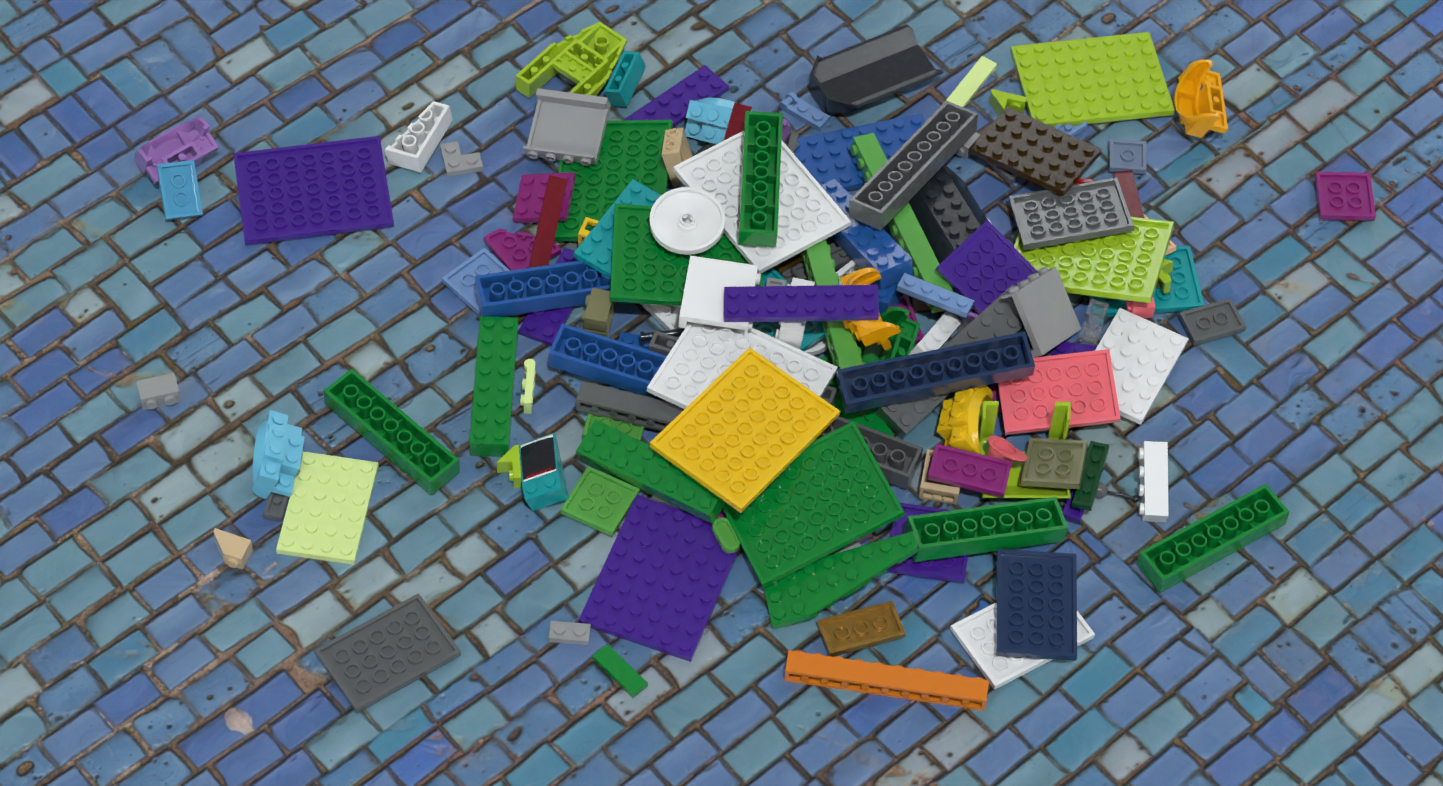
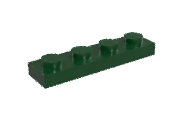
M1090 441L1080 489H1076L1072 502L1073 508L1092 511L1108 456L1109 444Z

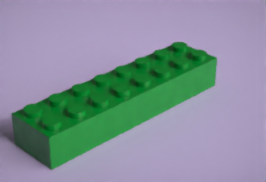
M745 111L738 245L776 247L783 113Z
M480 316L469 442L470 456L502 457L509 451L518 344V318Z
M350 369L324 390L325 404L430 495H433L460 473L459 459L355 370Z
M594 420L576 450L581 461L711 524L714 523L724 507L725 501L649 447V444L599 420Z
M1264 484L1140 551L1137 565L1159 593L1284 526L1287 522L1289 511L1268 485Z
M1057 497L908 516L904 528L905 533L913 531L916 537L919 552L913 555L915 562L997 551V549H1015L1059 543L1064 541L1068 530Z

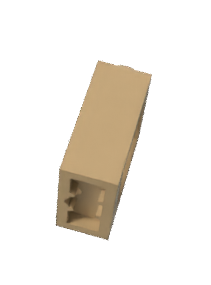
M673 128L665 131L662 157L673 187L683 185L673 172V167L693 157L684 128Z
M927 449L919 498L957 505L960 487L927 482L929 465H931L934 450Z

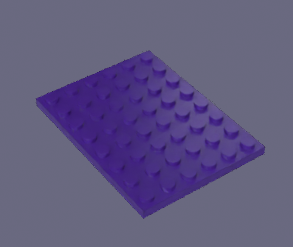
M380 136L233 153L245 245L394 227Z
M637 495L580 615L579 623L591 624L592 629L691 662L740 549L735 553L725 552L713 534V524L684 510Z

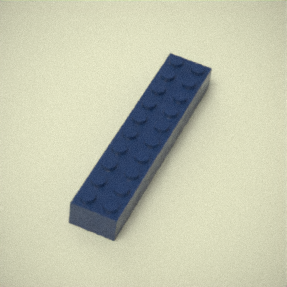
M1024 331L838 369L836 380L844 411L847 414L1032 376L1035 364L1026 332Z

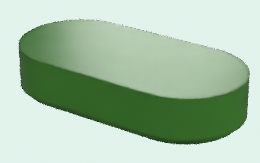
M723 517L717 518L712 525V531L718 543L727 553L737 552L740 549L741 543L729 520Z

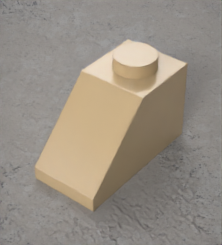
M215 528L213 531L215 543L224 563L231 568L244 569L253 552L252 541Z

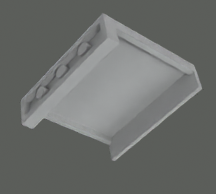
M537 88L536 97L538 102L527 146H523L526 156L533 159L541 157L549 161L562 160L569 164L577 162L585 166L597 165L611 107L608 98Z
M1046 266L1037 270L1038 273L1029 275L1028 279L1022 280L1017 283L1018 285L1007 289L1008 293L1002 296V299L1012 296L1032 344L1030 350L1033 358L1044 355L1081 330L1056 267L1049 269Z

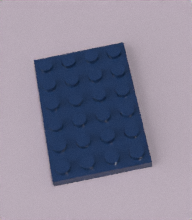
M997 549L996 656L1077 660L1076 554Z

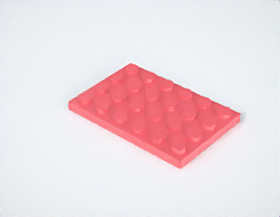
M1109 349L1033 358L1035 369L1032 376L998 382L1005 435L1050 430L1055 402H1071L1068 428L1120 422Z

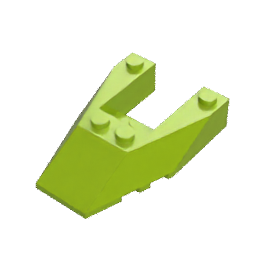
M601 22L580 30L579 34L569 35L557 44H550L516 74V90L530 98L536 93L537 88H542L560 72L577 84L569 93L597 96L607 82L627 43V39Z

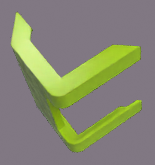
M984 401L982 405L978 428L979 445L982 455L988 456L990 446L988 438L994 434L999 401ZM1055 402L1048 439L1066 440L1070 423L1071 402ZM1014 460L1012 462L1004 498L1057 497L1071 499L1070 489L1022 486L1021 478L1025 461ZM982 493L983 498H1002Z

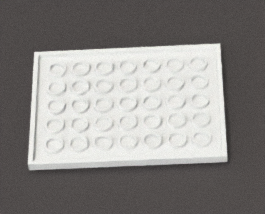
M744 131L673 167V172L685 187L702 189L712 194L720 202L725 213V229L723 233L749 264L758 265L757 273L760 274L851 225L849 218L783 141L781 142L776 247L738 245Z
M689 322L647 387V392L685 409L749 347L820 397H822L838 367L754 328L748 330L747 337H744L745 330Z

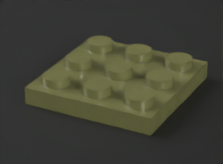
M1030 438L1026 454L1028 458L1024 463L1021 485L1080 489L1088 442L1082 440Z

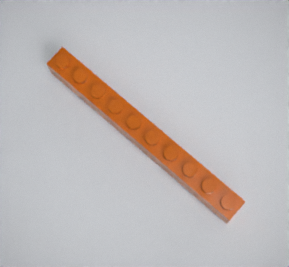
M800 650L788 651L784 681L981 711H985L989 680L981 677L972 678L961 674L951 675L940 671H925L920 668H904L900 665H884L880 662H864L860 659H844L840 656H824L820 653H804Z

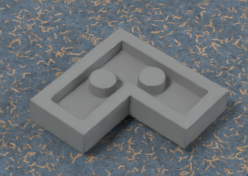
M458 141L440 144L447 177L483 171L479 152L461 155Z

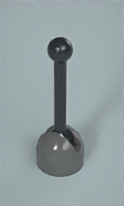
M1099 483L1096 498H1102L1109 494L1131 499L1135 503L1140 501L1138 495L1131 496L1109 491L1106 485Z

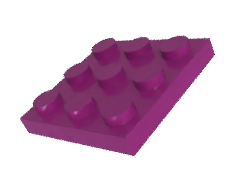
M575 173L521 175L513 214L514 223L539 222L549 175L567 179L558 221H568L576 180Z
M1315 173L1320 220L1375 221L1376 213L1370 173Z

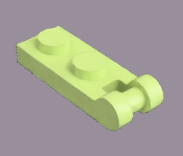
M527 359L524 362V376L526 379L522 380V390H525V394H521L520 406H524V414H532L536 371L535 361Z

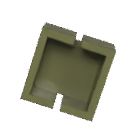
M592 288L591 294L586 296L585 306L587 307L586 310L582 311L581 321L583 322L581 329L608 337L614 316V302L610 301V291Z

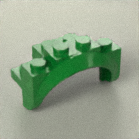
M888 307L880 314L883 322L898 325L901 332L894 337H888L892 346L888 350H884L882 344L878 345L877 342L865 347L861 340L859 347L861 348L862 362L867 364L910 354L920 327V323L907 318L910 310L901 307Z

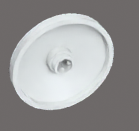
M680 187L664 193L653 204L650 212V229L655 240L665 249L684 255L698 254L713 247L722 237L725 229V213L720 202L712 194L698 188Z

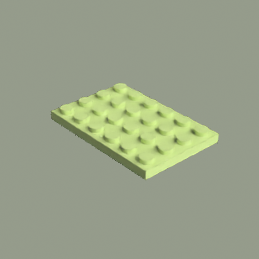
M302 451L300 470L294 479L293 492L289 498L276 548L277 554L355 565L379 468L378 462Z

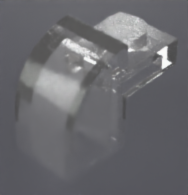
M1090 299L1078 341L1097 345L1109 304Z

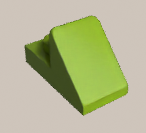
M992 89L989 103L998 115L1007 107L1024 114L1027 97Z
M1165 259L1157 281V287L1163 294L1170 292L1172 280L1169 273L1173 271V261Z
M514 445L497 461V473L509 472V481H513V488H521L519 445Z

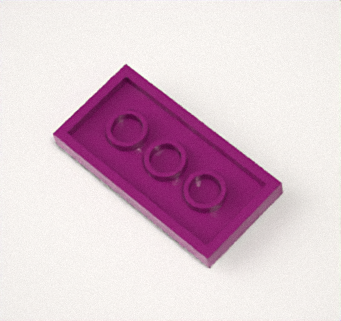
M936 444L927 479L1004 498L1012 462Z

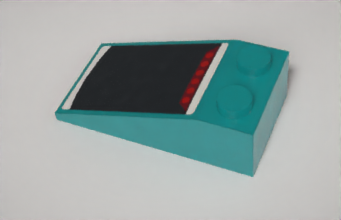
M552 433L520 444L522 488L525 501L532 511L569 499L556 434Z

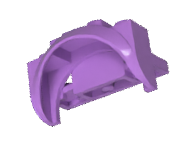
M199 116L166 131L144 144L135 152L134 160L143 174L148 173L154 184L159 183L157 164L194 160L195 166L201 164L202 158L218 150L219 147L209 133L210 126Z

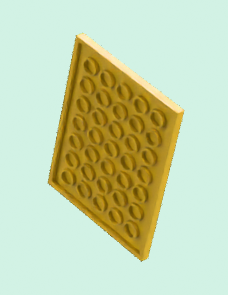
M749 347L650 442L649 447L741 513L840 415V410Z

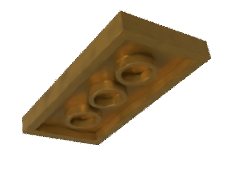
M893 601L817 620V627L827 653L831 657L902 639L906 635Z

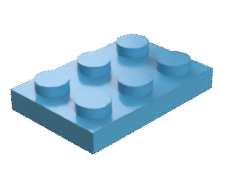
M194 160L157 164L156 168L165 220L202 216L203 211Z

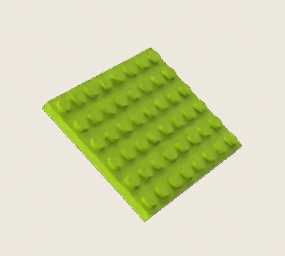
M1150 32L1011 46L1010 51L1023 96L1027 97L1026 106L1029 116L1049 126L1054 127L1063 124V127H1065L1066 124L1075 126L1081 125L1082 122L1093 124L1174 115L1175 109Z
M1131 217L1134 231L1028 250L1023 249L1018 233L1014 247L1036 270L1046 266L1049 269L1056 267L1067 293L1151 303L1173 232L1174 222Z

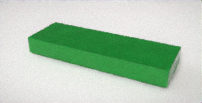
M608 644L592 655V659L632 698L648 687V682Z

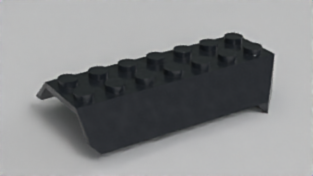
M906 24L828 56L820 57L817 55L810 73L809 91L824 113L830 115L854 110L944 72L941 69H935L918 46L913 29Z
M945 164L909 201L939 264L988 220L964 181Z

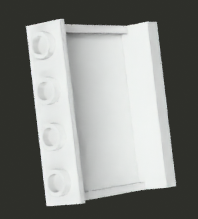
M690 256L679 316V328H686L687 322L742 329L745 330L744 337H747L748 330H752L753 322H724V287L759 285L761 274L757 273L758 265Z

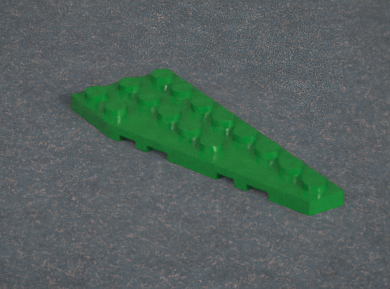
M911 531L825 556L765 587L764 591L773 629L814 618L824 608L827 607L828 609L833 606L835 601L843 596L846 598L871 582V579L878 574H884L887 572L886 569L896 563L900 564L919 552L914 532Z

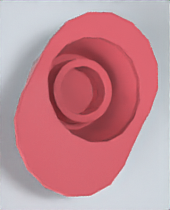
M993 435L989 436L988 456L1010 462L1014 460H1027L1026 454L1015 448L1004 438Z

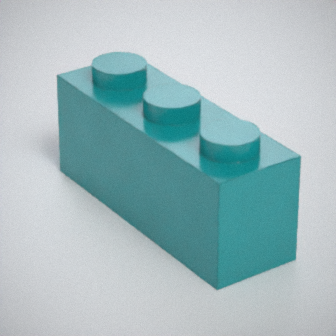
M623 51L604 90L611 106H628L646 68L639 52Z

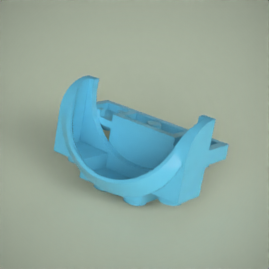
M721 98L690 100L686 118H688L685 128L686 137L713 144L724 141L734 102Z
M272 410L268 412L258 427L253 455L252 491L263 499H267L271 492L288 497L292 495L294 479L300 470L304 436H301L302 428L287 424L288 415Z

